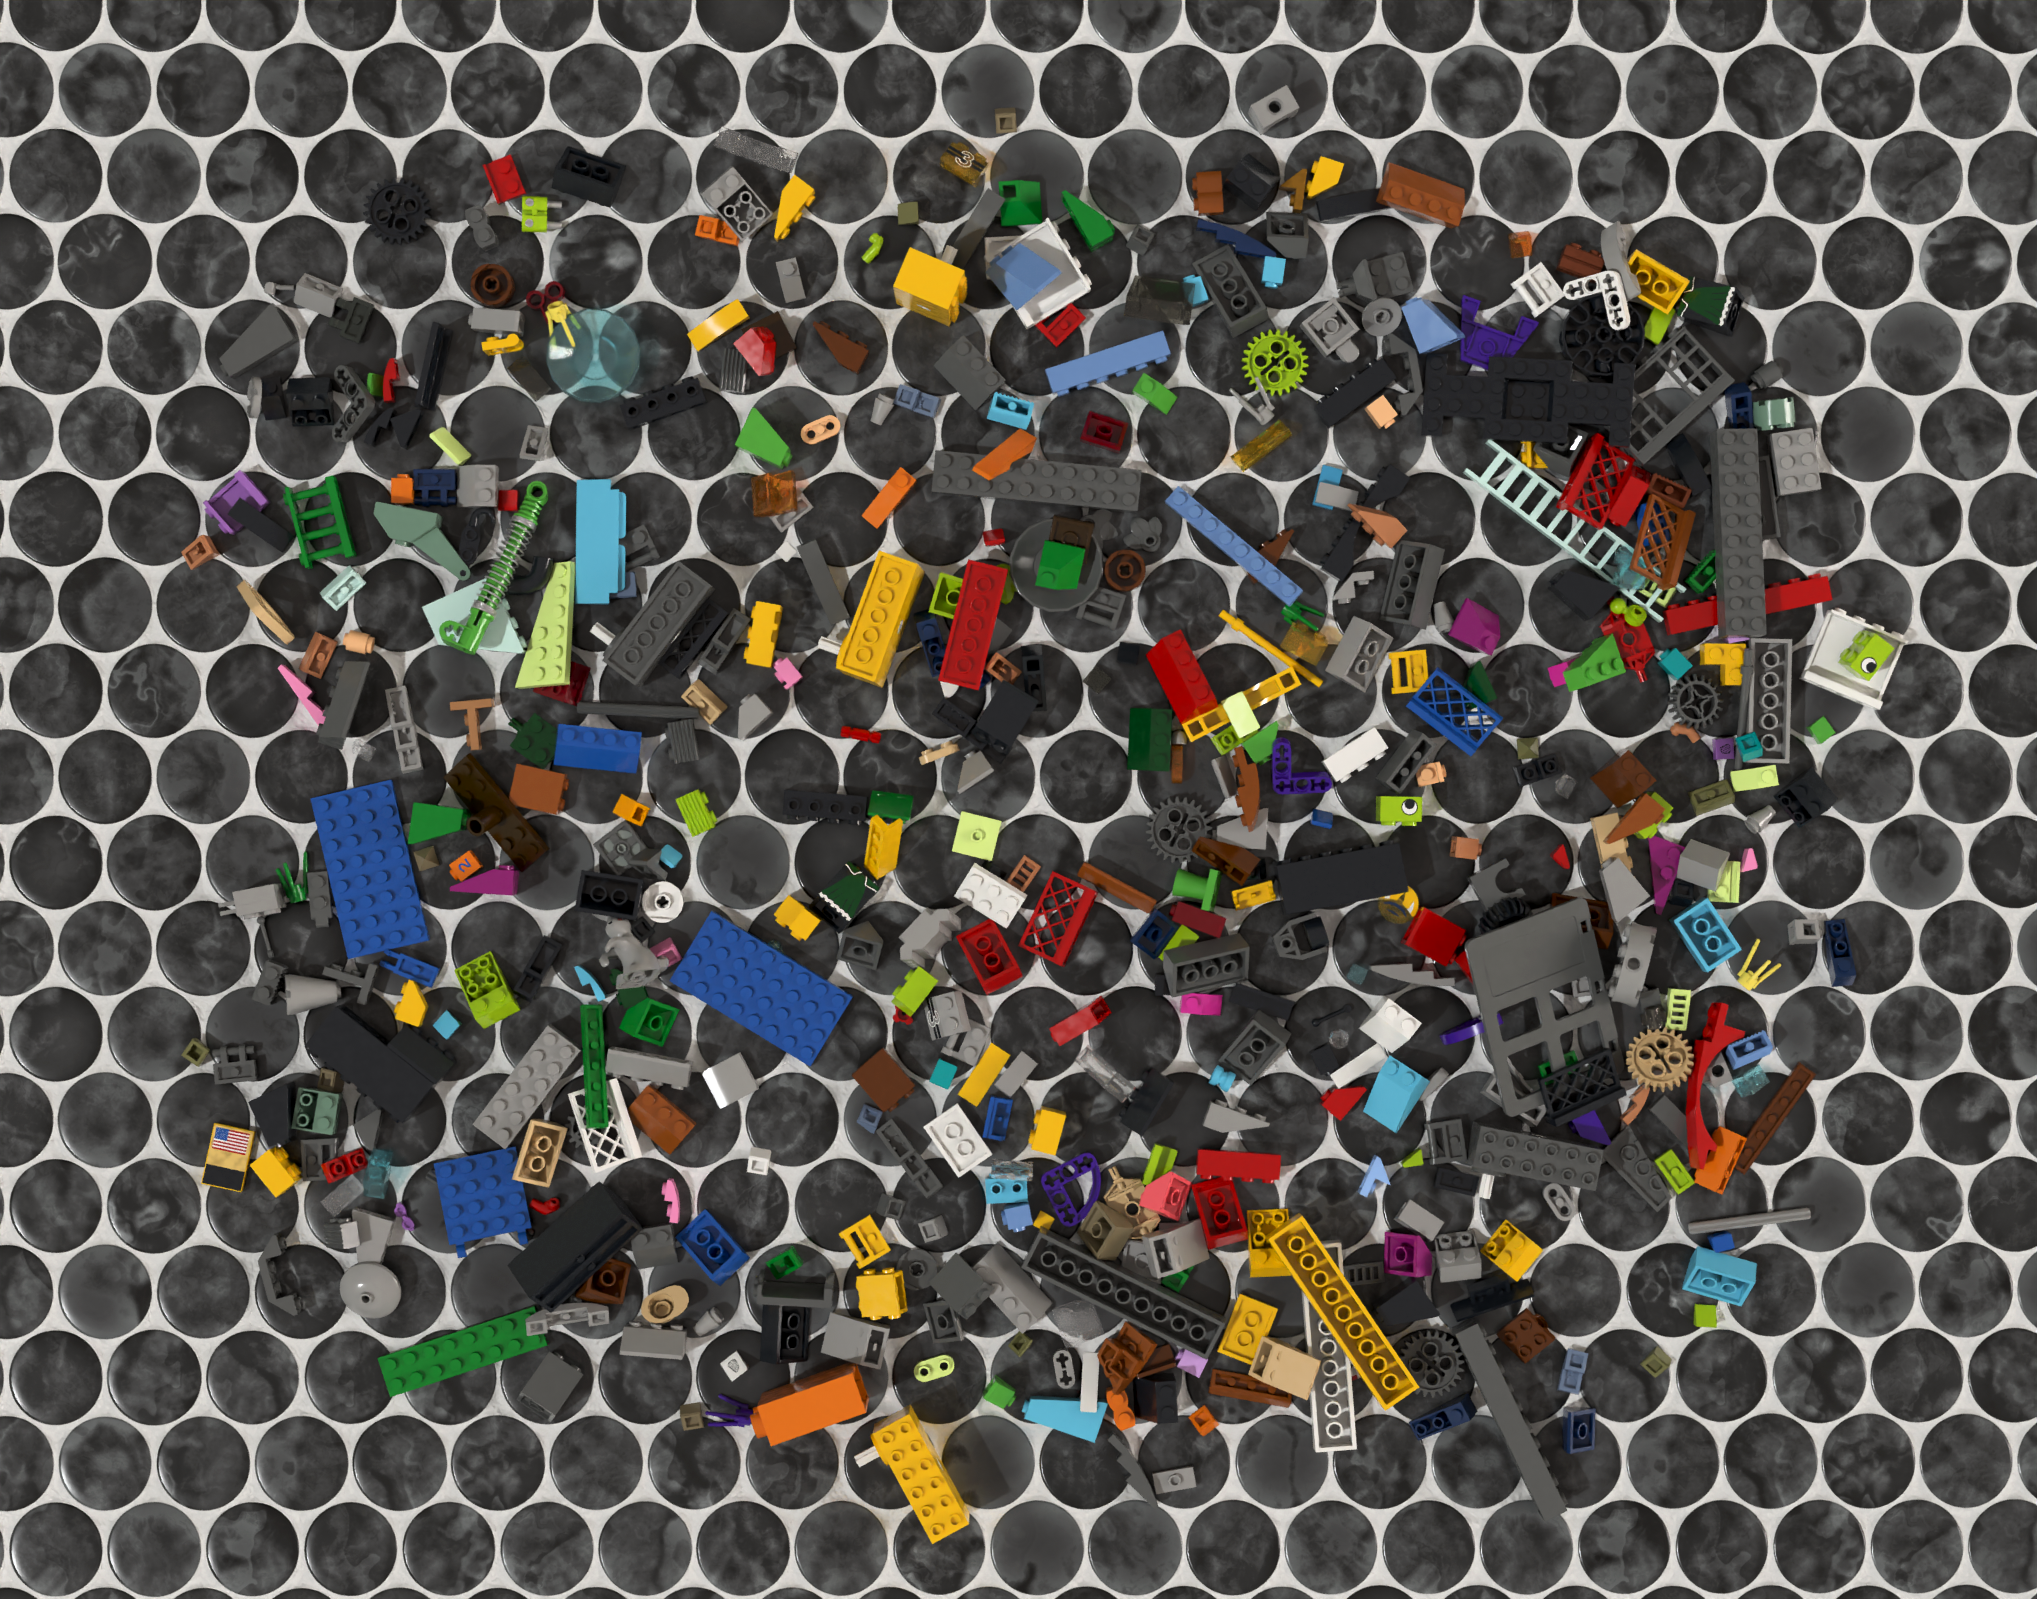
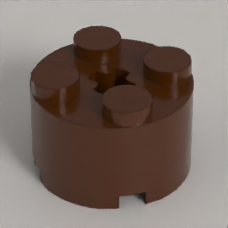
M484 264L478 267L472 275L471 291L474 297L484 306L499 308L506 305L512 299L515 293V283L510 273L504 267L497 264ZM491 282H493L496 286L494 290L490 288L491 286L489 284Z
M1132 550L1114 552L1109 556L1104 566L1106 582L1111 588L1120 592H1129L1136 589L1144 580L1146 573L1144 560L1138 553ZM1126 566H1128V567H1129L1128 572H1129L1130 574H1129V575L1124 574V575L1122 576V575L1120 574V573H1121L1120 567L1125 568Z

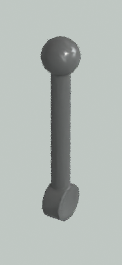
M261 916L257 918V923L260 924L268 957L273 958L274 954L264 926L265 919Z

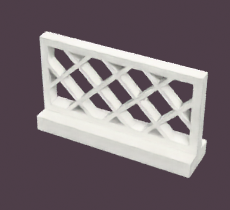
M617 1078L606 1081L607 1107L611 1112V1116L608 1121L609 1127L605 1128L603 1134L594 1129H586V1125L583 1123L582 1119L586 1113L585 1106L584 1108L579 1106L575 1096L580 1094L585 1096L584 1089L568 1094L593 1173L642 1157ZM610 1126L617 1130L618 1135L615 1141L606 1136ZM592 1133L601 1137L597 1147L590 1144L589 1138ZM604 1139L613 1144L609 1154L600 1149ZM617 1146L623 1149L625 1158L618 1159L612 1156ZM598 1152L607 1157L604 1165L600 1167L597 1166L595 1160Z

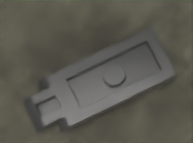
M328 872L307 873L311 920H315L316 928L329 927V918H333Z

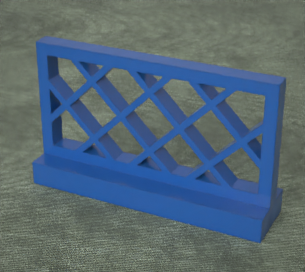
M1438 667L1418 691L1413 694L1406 705L1407 708L1469 756L1476 752L1477 748L1503 719L1502 716ZM1436 675L1444 680L1445 686L1434 685ZM1446 690L1447 699L1437 700L1435 691ZM1450 690L1459 691L1461 699H1451ZM1423 691H1432L1433 700H1425L1420 694ZM1473 702L1477 705L1478 711L1467 712L1466 703ZM1452 703H1462L1463 712H1453ZM1438 704H1448L1449 713L1439 711ZM1482 715H1490L1495 721L1493 724H1484ZM1464 716L1465 725L1456 724L1454 717ZM1468 716H1479L1480 725H1469ZM1470 729H1481L1479 740L1471 735Z

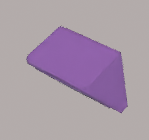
M1733 738L1712 739L1713 760L1734 759Z

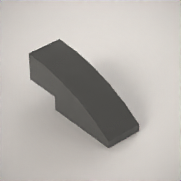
M733 608L700 657L698 664L716 675L751 619Z
M1661 1094L1647 1109L1688 1149L1686 1116L1664 1094Z

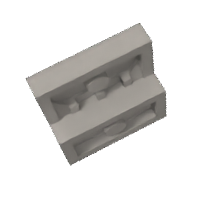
M741 1052L701 1072L720 1109L759 1089Z

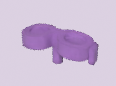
M401 1202L397 1203L394 1212L396 1216L402 1217V1227L405 1230L413 1231L415 1224L407 1216L406 1207Z

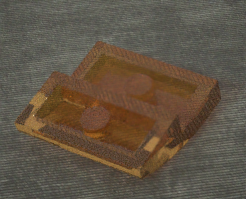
M790 470L776 475L766 473L751 478L755 517L775 516L798 511L796 479L793 471Z

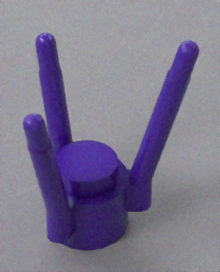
M722 1394L718 1395L720 1399L741 1409H736L735 1414L705 1412L706 1415L734 1419L735 1421L708 1423V1426L716 1427L750 1426V1415L753 1414V1410L748 1409L749 1405L737 1402Z

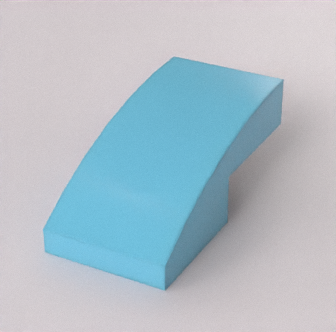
M582 965L574 967L582 986L591 984L598 1002L608 998L605 990L591 972Z

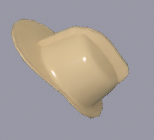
M676 1285L654 1292L643 1300L641 1313L651 1323H667L683 1313L687 1308L689 1302L688 1293L684 1288Z

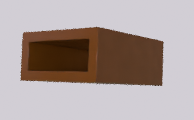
M884 1047L851 1075L883 1113L887 1110L889 1112L893 1111L899 1105L897 1102L902 1097L906 1099L915 1091L913 1087L916 1084Z

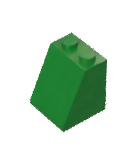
M414 802L408 844H419L466 830L467 820L472 817L469 814V809Z

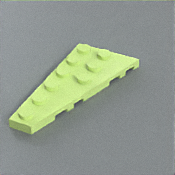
M572 561L554 563L515 688L526 689L570 684L576 563Z

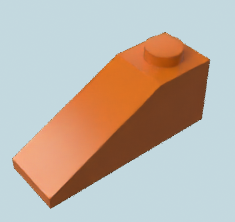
M900 467L865 510L862 517L878 529L914 487L917 480Z

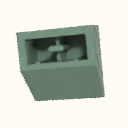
M298 1087L291 1128L327 1135L336 1134L344 1092H330L317 1088Z

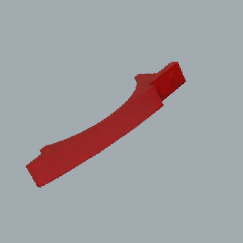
M1712 1003L1709 1007L1707 1024L1703 1029V1040H1695L1692 1053L1694 1054V1060H1692L1694 1067L1690 1068L1691 1075H1688L1686 1103L1687 1142L1690 1167L1694 1169L1704 1170L1708 1150L1716 1152L1717 1145L1710 1137L1701 1115L1700 1090L1704 1074L1713 1058L1724 1047L1745 1036V1031L1724 1025L1729 1006L1724 1003Z

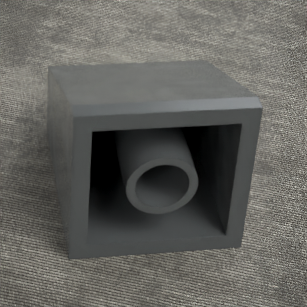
M550 1351L516 1399L549 1423H551L583 1376L580 1373V1368L574 1364H567L563 1361L564 1358L556 1352L551 1353Z

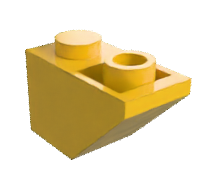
M1320 156L1319 161H1314L1311 173H1314L1312 181L1308 180L1304 192L1308 193L1306 199L1311 200L1335 188L1344 164Z
M409 979L408 982L403 984L401 993L404 995L401 1002L398 1001L395 1006V1019L420 1027L429 1006L418 983Z

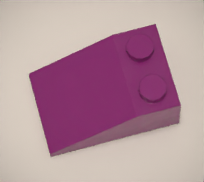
M499 865L498 869H492L451 886L450 891L518 895L519 870H514L513 865Z

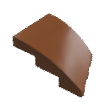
M1125 1321L1116 1339H1105L1097 1354L1099 1362L1104 1368L1106 1378H1109L1114 1388L1112 1392L1115 1395H1119L1133 1381L1157 1346L1151 1338L1129 1321Z

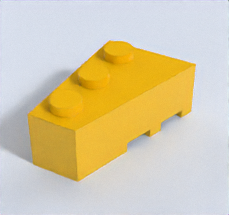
M756 601V605L753 606L751 614L753 624L752 627L749 626L747 636L750 639L749 647H745L744 659H747V664L772 668L783 611L781 605Z

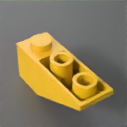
M795 174L782 190L774 235L777 242L787 237L790 232V225L800 220L803 215L801 212L805 206L809 207L816 198L814 196L815 190Z

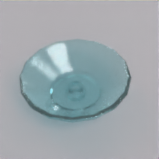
M587 308L569 314L565 321L576 346L572 347L560 322L555 327L547 343L546 363L552 380L565 394L581 402L601 403L618 397L632 384L640 368L641 349L634 330L622 317L604 309ZM593 354L599 355L597 361L591 359Z

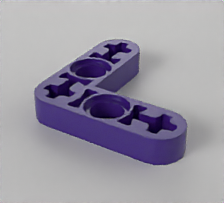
M1280 737L1273 741L1272 786L1275 793H1324L1332 788L1331 776L1327 772L1291 773V746L1289 740ZM1280 745H1284V748H1283V755H1284V756L1280 755V752H1279ZM1284 762L1287 764V767L1279 770L1276 768V765ZM1301 779H1305L1308 782L1303 787H1299L1296 784ZM1311 779H1314V786L1311 784ZM1322 779H1325L1324 785H1320ZM1290 780L1293 782V787L1290 786ZM1280 781H1284L1282 787H1279Z

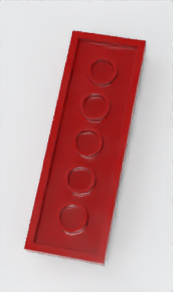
M968 559L938 681L979 691L1008 569Z

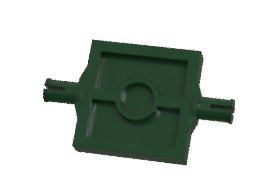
M536 713L523 725L512 718V722H509L508 725L518 732L510 747L540 769H545L554 760L557 729Z

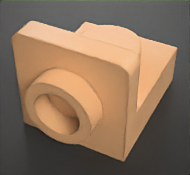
M1440 761L1422 765L1415 774L1418 787L1444 782V777H1446L1444 764L1441 765Z

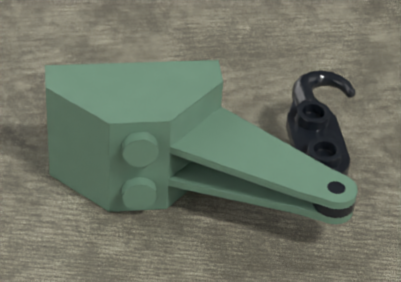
M381 502L375 503L373 513L389 538L395 540V544L411 548V544H414L461 581H468L471 578L472 572L469 566L477 559L481 539L478 523L480 515L488 514L491 518V523H495V515L491 509L487 507L476 509L462 531L459 551L457 552L441 531L443 516L437 513Z

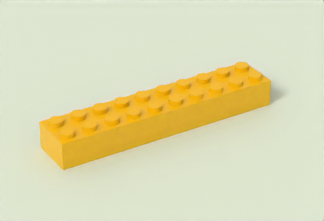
M1300 1213L1265 1236L1385 1411L1419 1388L1410 1372Z

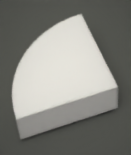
M940 681L945 699L953 696L959 687Z

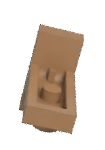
M494 699L450 702V711L467 710V714H464L465 725L469 726V734L466 735L467 746H471L473 751L482 750L478 709L495 707Z

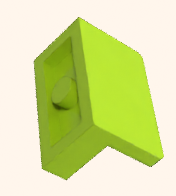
M1154 1143L1142 1178V1184L1148 1185L1166 1173L1171 1172L1178 1153L1177 1150Z

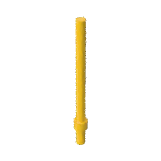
M1222 610L1218 615L1229 623L1236 632L1239 630L1286 665L1292 666L1296 672L1317 687L1321 686L1323 683L1322 679L1244 625V621L1240 618L1233 617L1225 610Z

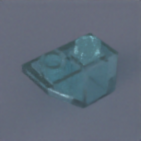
M1622 546L1618 548V551H1615L1614 555L1617 572H1614L1613 584H1616L1619 588L1618 590H1644L1645 577L1629 569L1633 554L1626 547ZM1638 561L1637 566L1644 569L1645 567Z
M379 1149L371 1151L363 1179L364 1196L385 1198L389 1184L393 1151Z

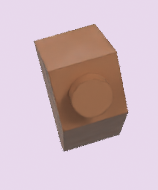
M1452 836L1450 857L1477 860V856L1481 855L1482 844H1479V839Z

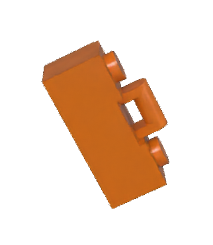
M1719 1126L1711 1137L1717 1145L1716 1152L1710 1151L1704 1170H1696L1694 1182L1714 1192L1723 1194L1747 1138Z

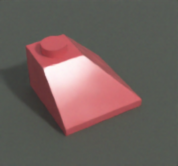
M1168 1172L1146 1185L1144 1192L1141 1194L1139 1206L1179 1222L1192 1182L1173 1172Z

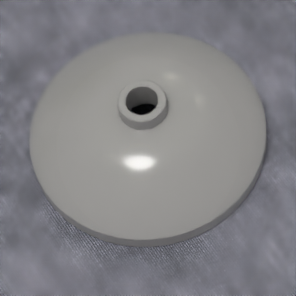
M361 1262L351 1266L344 1273L340 1282V1294L344 1303L351 1311L362 1317L375 1319L385 1317L396 1309L401 1299V1286L397 1277L387 1267L374 1262Z

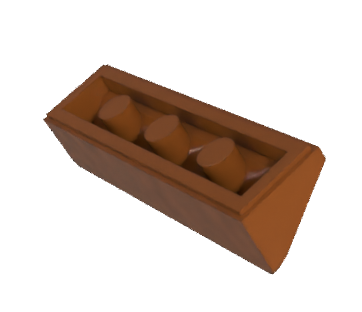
M1083 862L1077 873L1082 879L1146 913H1150L1157 902L1152 897L1087 862Z
M1212 1369L1208 1390L1210 1394L1289 1408L1291 1404V1393L1266 1384L1250 1375Z

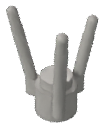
M1255 377V381L1266 403L1265 406L1260 404L1253 408L1233 388H1230L1229 391L1239 400V403L1261 425L1266 424L1274 417L1272 410L1275 407L1270 403L1258 377Z

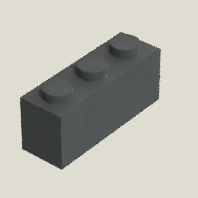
M1412 729L1377 775L1376 779L1389 790L1401 794L1437 745L1424 733Z

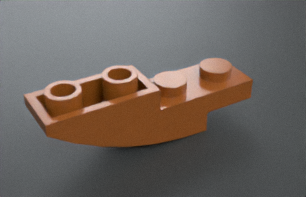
M1240 746L1234 748L1235 755L1232 756L1235 768L1239 767L1241 773L1237 775L1240 787L1237 788L1238 795L1235 796L1237 807H1242L1243 814L1240 815L1243 827L1247 826L1248 831L1252 832L1259 813L1260 784L1256 763L1247 765L1243 747Z

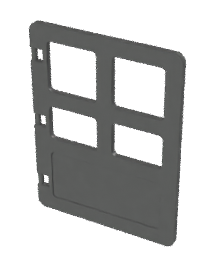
M1574 898L1473 937L1465 943V952L1503 1111L1510 1117L1544 1105L1540 1089L1516 1098L1507 1057L1511 1054L1545 1042L1551 1071H1557L1566 1066L1560 1036L1568 1031L1597 1021L1603 1049L1609 1048L1608 1042L1613 1040L1615 1050L1611 1052L1617 1073L1620 1074L1624 1070V1060L1618 1043V1034L1608 997V990L1605 986V977L1594 930L1590 921L1591 916L1588 903L1583 898ZM1583 921L1586 922L1587 927L1585 932L1582 931L1581 922ZM1586 976L1592 1005L1556 1020L1550 999V991ZM1599 981L1601 991L1596 992L1594 982ZM1534 997L1540 1020L1539 1027L1503 1041L1497 1012ZM1607 1058L1605 1063L1599 1065V1067L1604 1069L1607 1062ZM1596 1068L1591 1079L1598 1082L1602 1070ZM1589 1070L1581 1072L1580 1074L1587 1076ZM1568 1072L1565 1073L1562 1082L1569 1084L1572 1076L1569 1077ZM1607 1073L1605 1079H1608L1612 1076ZM1578 1076L1574 1087L1580 1090L1585 1078ZM1555 1080L1552 1085L1546 1087L1547 1091L1552 1092L1556 1083ZM1590 1081L1588 1086L1593 1085L1595 1083ZM1560 1084L1556 1095L1563 1097L1567 1086Z

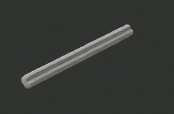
M1806 1207L1692 1222L1688 1224V1231L1690 1234H1699L1806 1220L1811 1218V1212Z

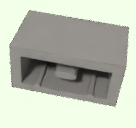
M1474 1230L1435 1236L1434 1248L1440 1283L1481 1278L1482 1263Z

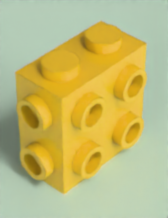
M894 1267L884 1268L880 1272H876V1269L863 1270V1274L856 1277V1289L859 1292V1309L862 1317H870V1320L882 1319V1316L896 1319L900 1318L902 1313L908 1311L902 1270L894 1271Z

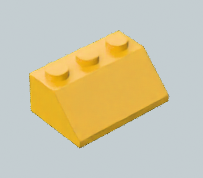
M1636 249L1627 261L1631 273L1637 276L1642 292L1637 297L1668 315L1690 280Z

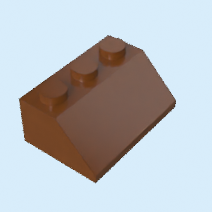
M651 1084L647 1085L627 1109L631 1122L669 1155L697 1124Z

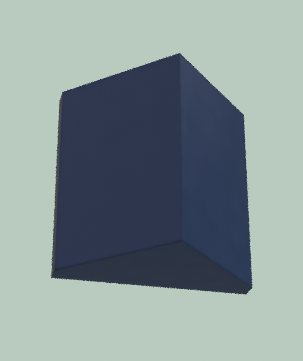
M1153 908L1129 941L1155 960L1179 929V926L1156 908Z
M1563 1407L1562 1449L1566 1453L1572 1454L1594 1450L1596 1408Z

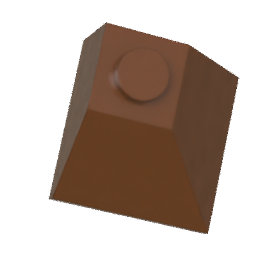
M611 1258L577 1289L576 1297L594 1303L623 1304L631 1264Z

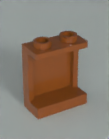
M516 764L509 800L514 806L559 815V811L564 809L565 799H562L564 791L568 790L570 779H567V774Z

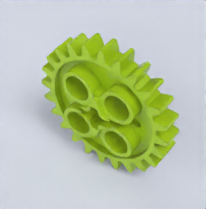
M1270 329L1268 330V336H1265L1263 332L1260 333L1261 339L1254 336L1253 341L1255 344L1248 342L1247 346L1251 350H1244L1243 352L1248 357L1241 360L1247 363L1246 366L1242 367V370L1248 371L1244 378L1251 377L1252 380L1249 382V386L1255 383V391L1259 390L1255 377L1259 378L1265 392L1267 390L1270 391L1271 397H1273L1275 391H1277L1279 397L1282 396V390L1289 394L1290 386L1296 390L1297 385L1295 382H1303L1299 376L1307 375L1302 369L1309 366L1303 363L1304 360L1308 359V356L1302 355L1306 348L1299 349L1298 346L1301 344V340L1295 343V335L1288 338V331H1286L1282 336L1279 329L1273 335ZM1272 344H1279L1282 351L1278 354L1273 353L1271 350ZM1289 351V354L1278 363L1279 367L1273 366L1264 375L1260 374L1271 364V359L1275 361L1283 353ZM1263 357L1266 360V365L1263 367L1257 366L1255 358ZM1287 359L1294 361L1295 367L1290 370L1284 366V361ZM1274 372L1278 374L1279 381L1276 383L1269 381V373Z

